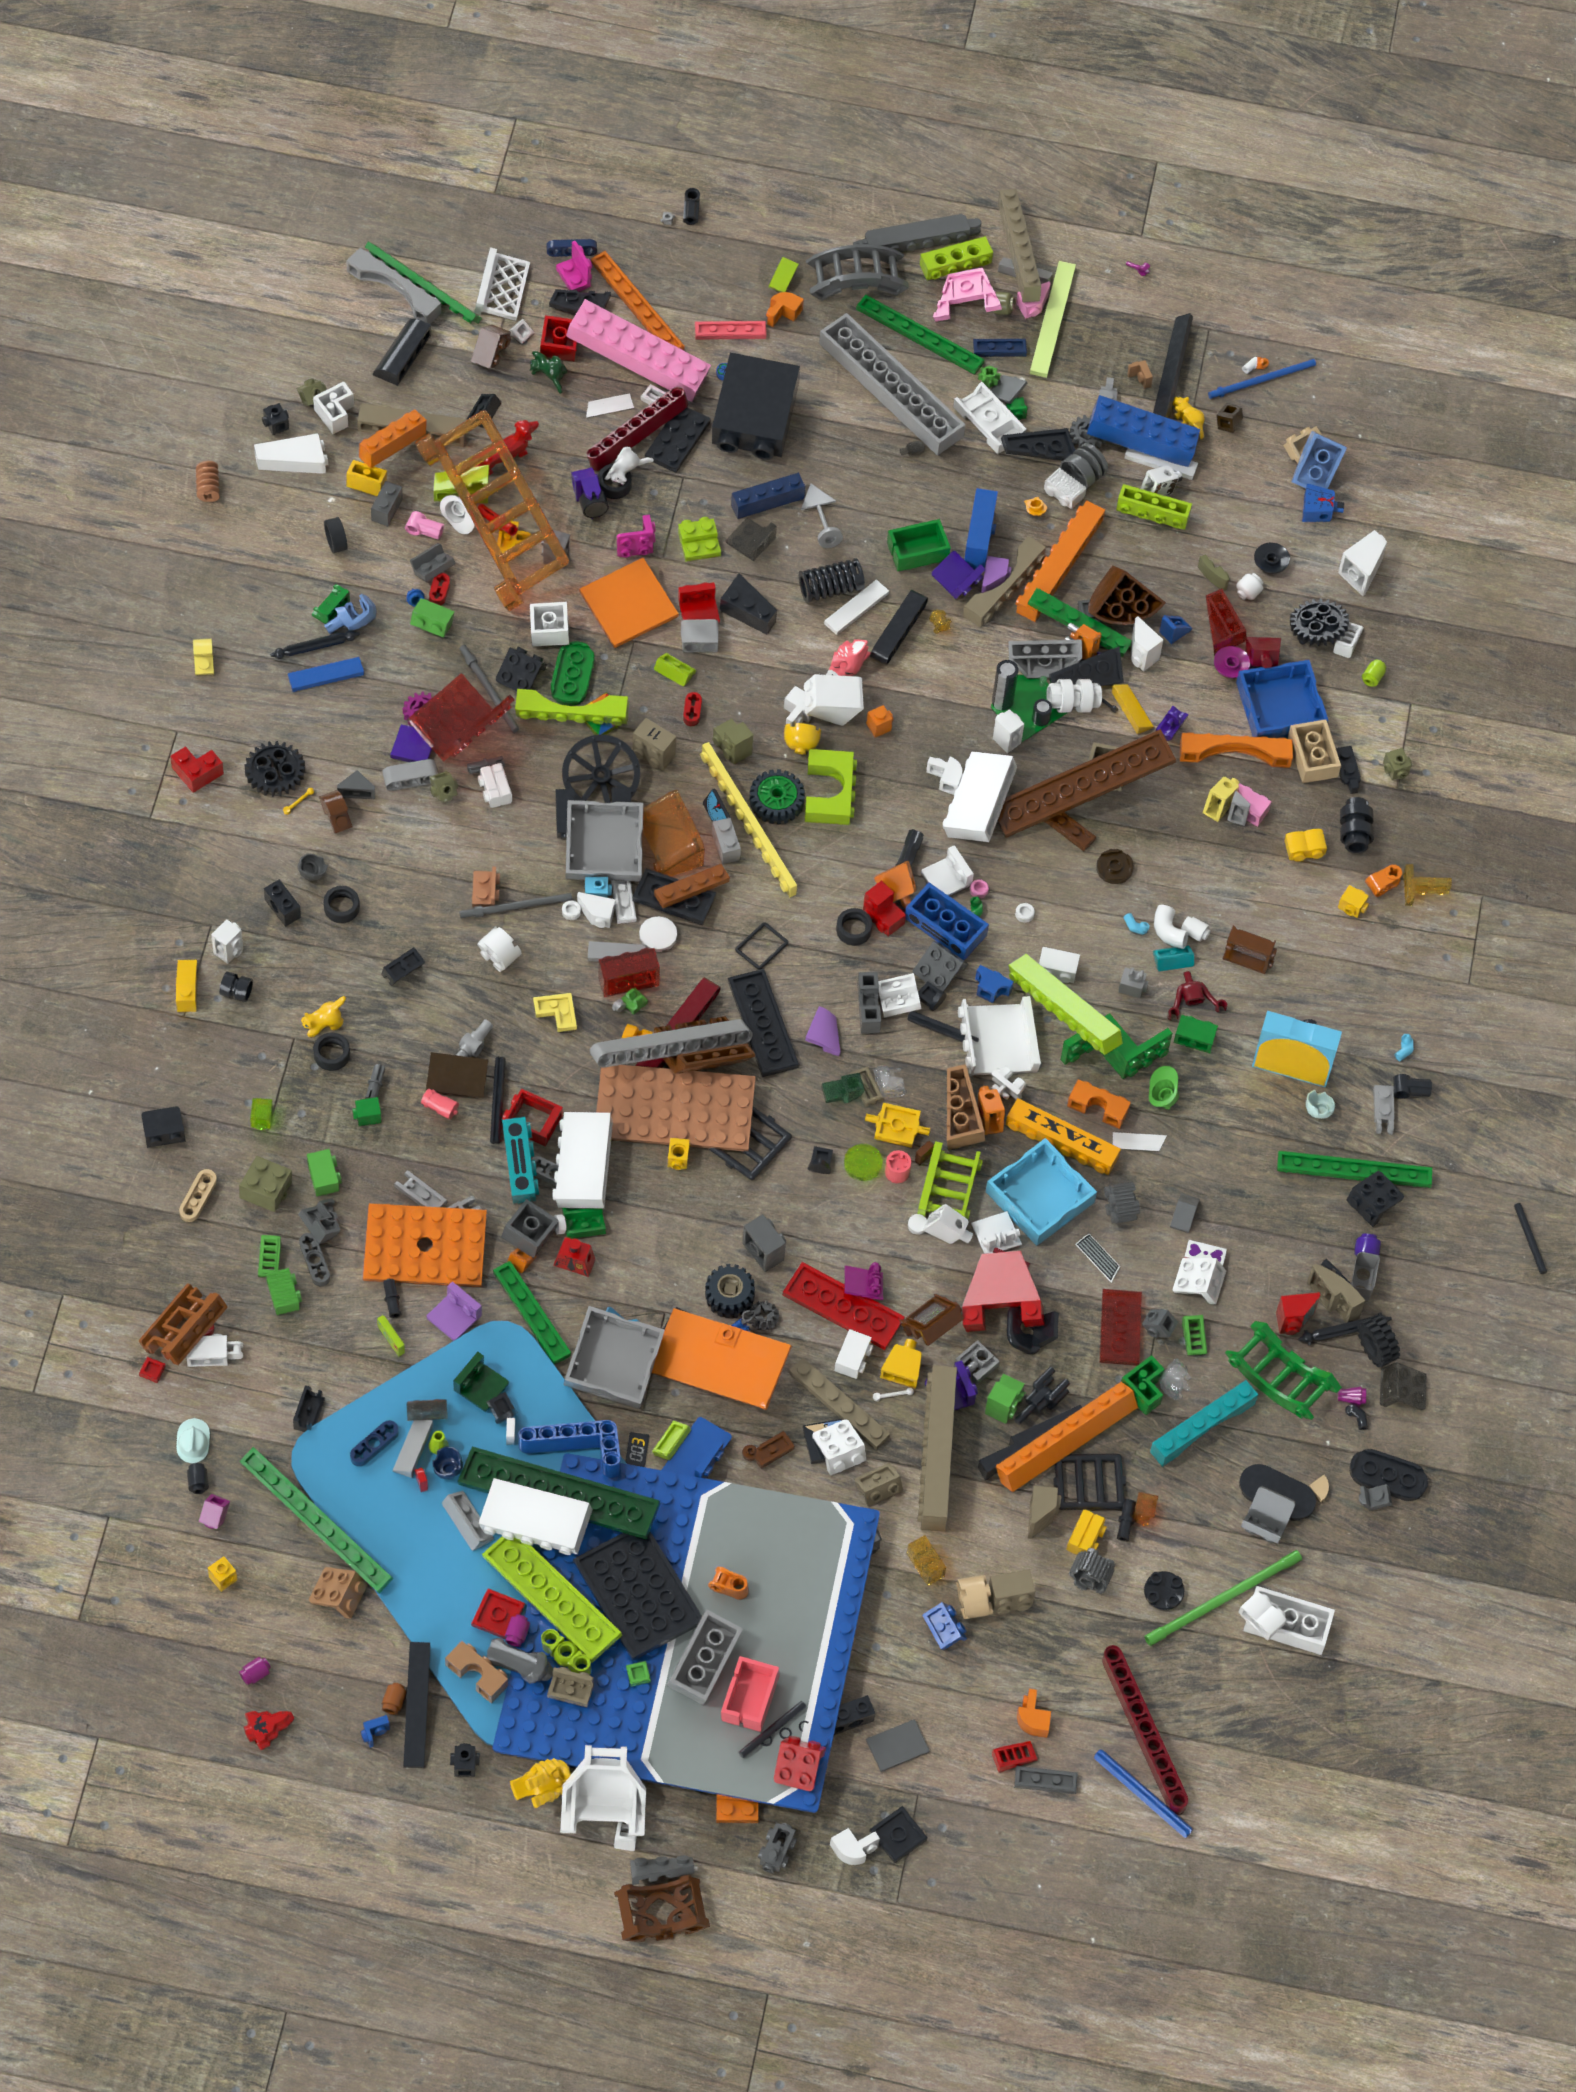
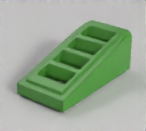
M261 1235L258 1277H266L267 1273L279 1270L282 1243L280 1236ZM265 1251H272L276 1253H265ZM264 1259L275 1260V1262L264 1261ZM263 1267H274V1270L263 1269Z
M1203 1315L1183 1316L1181 1319L1187 1355L1207 1354ZM1197 1323L1198 1326L1189 1327V1324ZM1190 1331H1199V1334H1190ZM1190 1338H1200V1341L1191 1342ZM1201 1345L1202 1349H1192L1191 1346Z

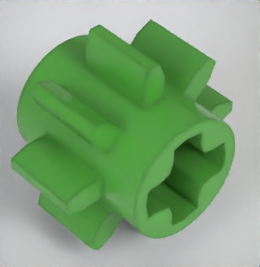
M989 365L981 368L978 380H982L981 382L990 388L998 385L1001 374L997 373L998 368Z

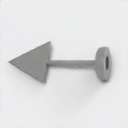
M810 483L801 510L817 507L824 529L818 534L819 545L823 548H833L840 544L843 535L840 529L828 527L821 506L834 503L836 500Z

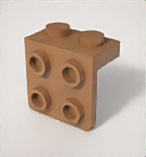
M326 1567L322 1571L309 1601L315 1605L335 1607L344 1618L351 1619L368 1583L356 1571Z

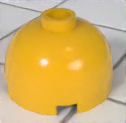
M796 723L795 727H790V724L785 725V743L790 749L795 750L796 754L804 755L809 749H815L818 746L821 737L820 728L817 731L816 726Z

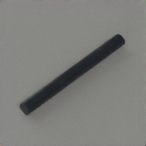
M1517 1203L1514 1205L1539 1273L1545 1274L1547 1269L1521 1203Z
M803 1701L797 1703L738 1752L739 1755L745 1758L806 1708Z

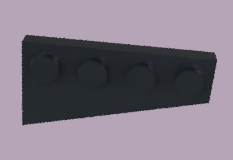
M1068 428L1007 434L1001 437L1005 453L1010 455L1063 461L1075 451Z

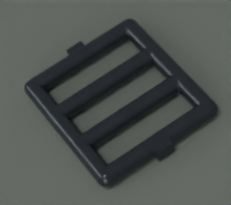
M753 1107L752 1115L782 1138L775 1145L751 1127L750 1136L770 1150L764 1158L751 1148L748 1151H742L758 1163L752 1171L722 1149L709 1148L711 1152L725 1161L727 1167L730 1169L735 1168L750 1180H754L792 1138L791 1133L775 1123V1119L769 1115L767 1117L755 1107Z
M1069 1454L1054 1464L1055 1477L1053 1484L1054 1487L1058 1488L1057 1495H1061L1059 1510L1123 1509L1126 1476H1123L1122 1456L1120 1454ZM1062 1462H1074L1077 1502H1065ZM1082 1462H1094L1097 1502H1085ZM1102 1462H1114L1117 1501L1105 1502Z

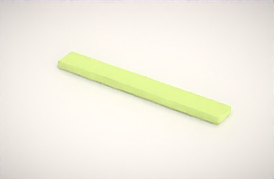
M1058 262L1030 369V374L1047 378L1076 264Z

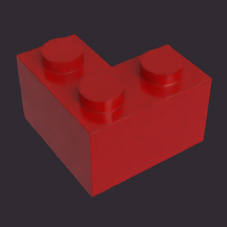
M185 746L170 756L172 769L193 793L224 774L223 762L213 750L196 759Z
M881 880L865 893L863 910L869 914L877 929L889 937L905 924L906 914L893 903L894 892Z

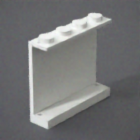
M1030 996L1022 997L1020 1004L968 1006L966 999L962 1000L961 1007H958V1017L962 1019L960 1031L961 1035H965L963 1050L967 1052L965 1064L969 1068L970 1075H991L994 1070L998 1072L1004 1066L1009 1068L1013 1074L1038 1072L1041 1061ZM971 1035L979 1038V1041L972 1040Z

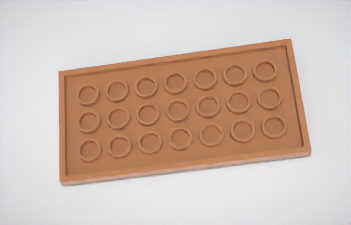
M629 1065L601 1067L596 1113H611L613 1120L611 1140L669 1145L670 1138L689 1139V1147L748 1151L755 1076L701 1071L674 1074L671 1069Z

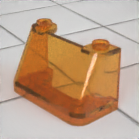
M678 790L668 792L643 808V832L655 855L653 866L656 872L671 877L704 865L705 848L703 841Z

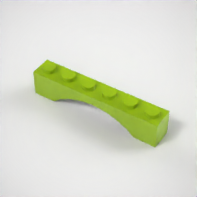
M517 689L515 705L516 716L522 719L538 718L543 721L556 719L560 722L572 720L577 723L593 721L595 724L611 723L616 726L627 724L629 710L628 696L609 695L593 704L566 706L548 700L536 690Z

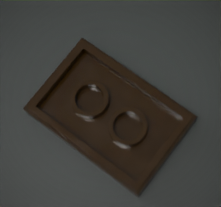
M431 1052L426 1091L431 1089L440 1093L484 1098L489 1060Z

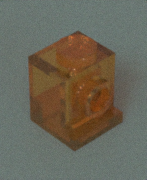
M1143 1492L1138 1493L1133 1516L1134 1522L1142 1526L1149 1525L1150 1518L1155 1516L1158 1501L1157 1495Z

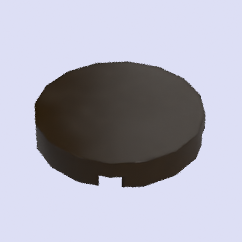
M1119 849L1104 851L1096 863V871L1099 877L1110 884L1126 882L1131 877L1134 869L1132 858Z

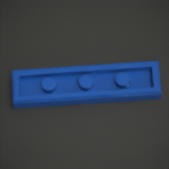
M360 657L288 673V679L292 692L363 676L364 670Z

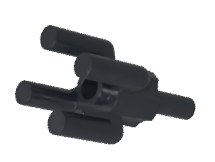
M1051 1366L1034 1381V1390L1026 1398L1028 1406L1014 1419L1018 1425L1033 1411L1041 1413L1046 1407L1052 1410L1069 1393L1067 1387L1070 1385V1382L1067 1379H1064L1053 1391L1048 1387L1054 1381L1052 1375L1055 1373V1370Z

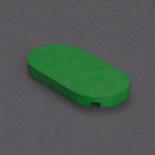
M572 641L559 650L551 682V695L561 705L574 706L580 704L587 696L595 655L586 643Z

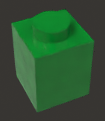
M378 1097L355 1100V1108H352L353 1119L358 1121V1126L382 1123Z

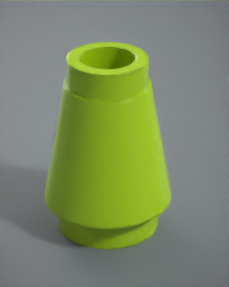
M435 1431L429 1442L430 1451L437 1455L439 1449L446 1446L449 1447V1443L442 1431Z

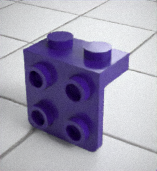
M952 551L931 574L957 599L961 594L965 596L972 589L970 585L973 582L977 584L983 578L981 574L986 569L980 564L974 570L956 551Z
M962 1360L954 1363V1367H957L954 1411L974 1405L976 1395L978 1394L975 1383L970 1381L971 1374L969 1368L964 1366Z

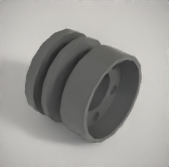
M1084 443L1060 464L1061 470H1064L1072 478L1083 484L1086 489L1108 472V464L1105 457L1095 446L1089 443Z

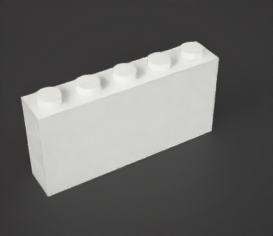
M971 752L969 759L966 760V768L962 774L958 789L954 792L953 802L949 805L947 818L943 821V829L949 838L989 842L1017 766L1013 756Z
M564 1112V1119L560 1120L562 1137L558 1138L560 1154L556 1156V1164L559 1167L558 1171H555L554 1176L557 1186L556 1189H553V1200H556L558 1208L605 1207L613 1126L611 1113Z
M494 1478L479 1520V1525L483 1532L489 1535L497 1533L508 1540L516 1538L527 1545L535 1543L546 1550L554 1548L565 1555H571V1553L578 1555L593 1509L587 1502Z

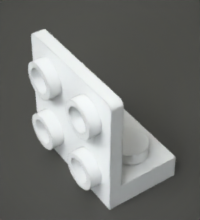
M955 845L948 848L945 859L921 871L928 883L930 882L948 896L969 887L973 881V872Z
M1183 1258L1174 1283L1173 1292L1202 1294L1209 1304H1216L1226 1270L1217 1258Z

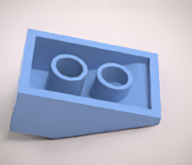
M1311 431L1291 482L1306 488L1307 484L1328 489L1347 447Z

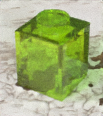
M253 1098L250 1116L252 1128L258 1130L271 1129L272 1099Z

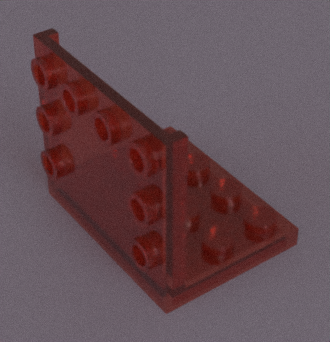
M461 673L407 720L444 762L451 755L456 757L473 742L471 738L474 735L480 736L486 730L484 727L488 723L491 726L512 708L510 704L515 699L509 695L492 709Z

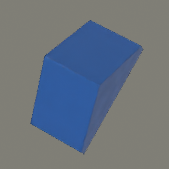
M1164 615L1159 632L1172 644L1189 633L1193 628L1181 616Z

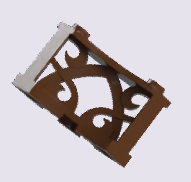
M684 1875L679 1880L660 1885L633 1886L632 1884H626L620 1890L614 1892L615 1897H618L623 1922L622 1940L645 1942V1939L655 1937L656 1941L673 1939V1934L685 1932L686 1935L710 1927L709 1918H706L701 1896L700 1879L694 1878L691 1875ZM691 1888L693 1899L685 1904L683 1902L686 1901L688 1893L681 1895L680 1892ZM629 1898H635L637 1900V1903L631 1901V1905L638 1911L631 1909ZM658 1899L676 1908L668 1916L665 1925H661L655 1916L646 1913L648 1908ZM692 1905L695 1907L696 1916L690 1909ZM679 1914L678 1918H680L681 1921L674 1922L673 1917ZM648 1920L653 1922V1926L646 1925Z

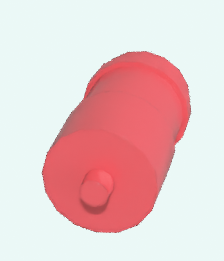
M428 1089L422 1097L421 1104L424 1107L436 1111L449 1120L458 1113L459 1103L446 1096H442L435 1090Z

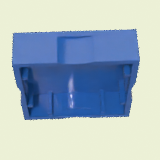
M1310 660L1238 672L1236 685L1252 737L1288 739L1291 725L1327 720L1328 723L1329 720L1323 701L1317 691L1316 679Z

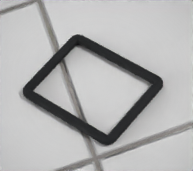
M763 922L735 948V951L760 970L788 945V940L769 924ZM765 926L784 943L759 966L739 949Z

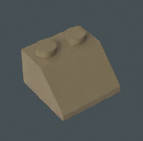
M1033 1486L1030 1500L1028 1539H1032L1053 1523L1054 1515H1058L1061 1503V1495H1057L1058 1488Z

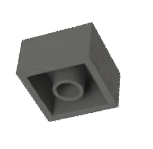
M526 1199L505 1225L501 1237L534 1259L555 1232L559 1220Z
M762 1214L744 1226L742 1244L764 1272L784 1261L786 1239L781 1233L778 1234L770 1219H766Z

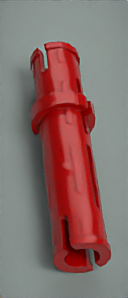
M484 504L477 506L476 513L493 523L498 530L505 531L510 536H514L517 533L518 527L509 522L507 517L500 516Z

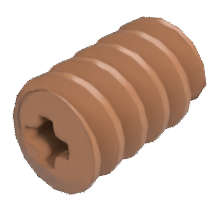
M203 461L196 466L197 497L204 502H215L220 498L218 464L214 461Z

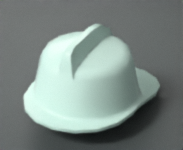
M193 1418L184 1421L179 1426L177 1432V1453L185 1462H200L208 1454L210 1431L204 1421Z

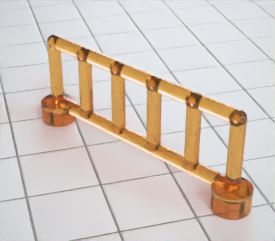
M480 411L437 439L431 433H428L415 441L420 454L430 467L440 461L504 578V581L494 586V590L509 612L524 603L521 593L568 565L569 558L487 411ZM482 424L492 443L455 466L445 446ZM498 452L508 472L470 495L461 475ZM514 481L524 501L486 524L476 504ZM530 510L540 530L502 553L492 533ZM546 539L556 559L518 582L508 562Z

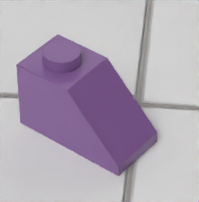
M987 557L981 593L995 589L1006 581V577H1010L1011 567H1008L1009 559Z

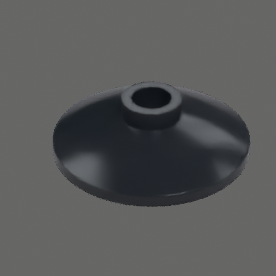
M1269 542L1260 545L1256 549L1254 561L1262 571L1275 574L1284 571L1288 567L1290 555L1282 545Z

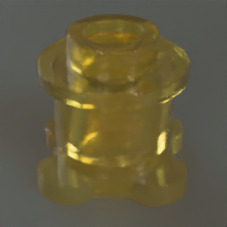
M938 609L931 613L929 621L935 627L933 630L935 634L951 628L950 623L952 621L946 618L944 610Z

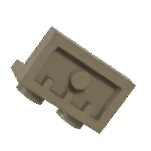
M890 1463L854 1479L855 1485L865 1497L867 1506H871L903 1491L901 1477Z

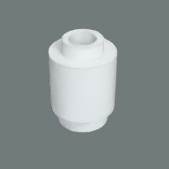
M1189 916L1181 927L1182 930L1188 931V936L1199 942L1202 939L1206 940L1211 931L1208 924Z

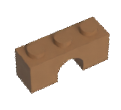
M461 1641L446 1656L445 1666L460 1678L468 1671L479 1672L482 1677L476 1683V1691L492 1704L507 1688V1675L501 1669H495L487 1657H481L477 1654V1650L471 1644H465Z

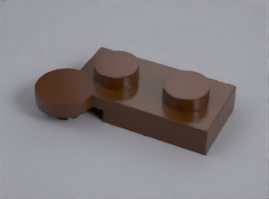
M782 1431L760 1444L758 1448L754 1445L745 1446L742 1450V1456L748 1461L755 1460L762 1469L793 1451L795 1446L787 1434Z

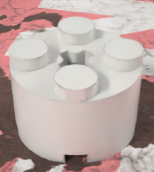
M497 926L477 944L482 950L480 952L482 957L487 961L491 959L494 962L493 966L499 972L505 970L522 954L518 945L514 947L513 939L503 929L497 928Z

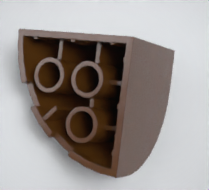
M1112 565L1092 594L1088 605V612L1094 617L1110 624L1130 625L1135 623L1136 617L1144 620L1153 616L1166 602L1128 572Z

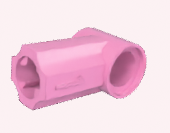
M417 511L412 512L405 526V530L411 535L418 536L423 534L435 539L441 538L444 524L427 519L424 514Z

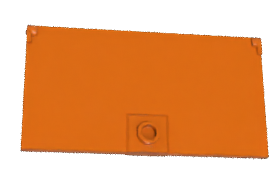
M673 1308L651 1373L767 1410L792 1346Z

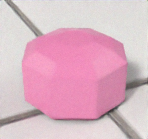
M982 879L974 880L970 885V892L973 897L985 898L988 894V884Z

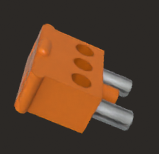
M1070 623L1068 629L1073 632L1065 640H1082V659L1084 660L1097 655L1101 633L1094 631L1085 624L1079 628Z

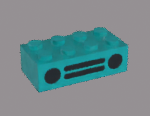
M526 1117L504 1119L502 1123L513 1204L523 1203L526 1199L530 1202L536 1201V1195H539L538 1179H533V1176H537L535 1160H531V1157H535L533 1141L528 1140V1138H532L530 1122L526 1123Z

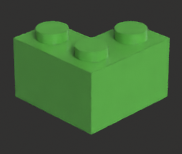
M1003 1374L1000 1381H996L988 1396L985 1414L1005 1424L1009 1418L1013 1419L1017 1411L1018 1402L1021 1403L1026 1394L1023 1391L1025 1384Z

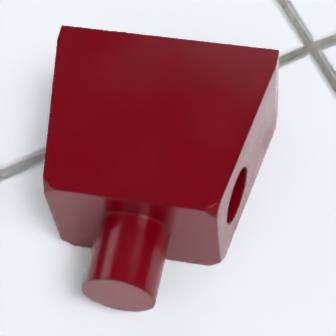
M1246 637L1245 652L1249 656L1251 665L1264 668L1278 666L1281 638Z

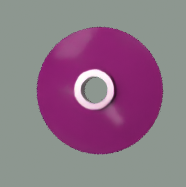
M1227 646L1221 648L1215 654L1214 666L1221 675L1228 678H1237L1239 671L1249 669L1250 660L1244 650L1234 646Z

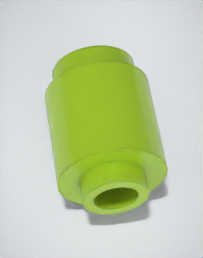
M1377 659L1370 662L1362 674L1364 684L1373 687L1377 686L1386 673L1385 663Z

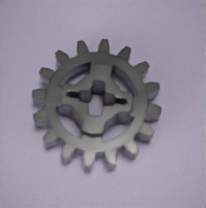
M1083 415V419L1077 417V420L1072 422L1069 432L1071 439H1073V444L1078 443L1080 447L1084 443H1089L1100 449L1101 445L1106 443V440L1087 434L1091 415L1090 418H1087L1086 415Z

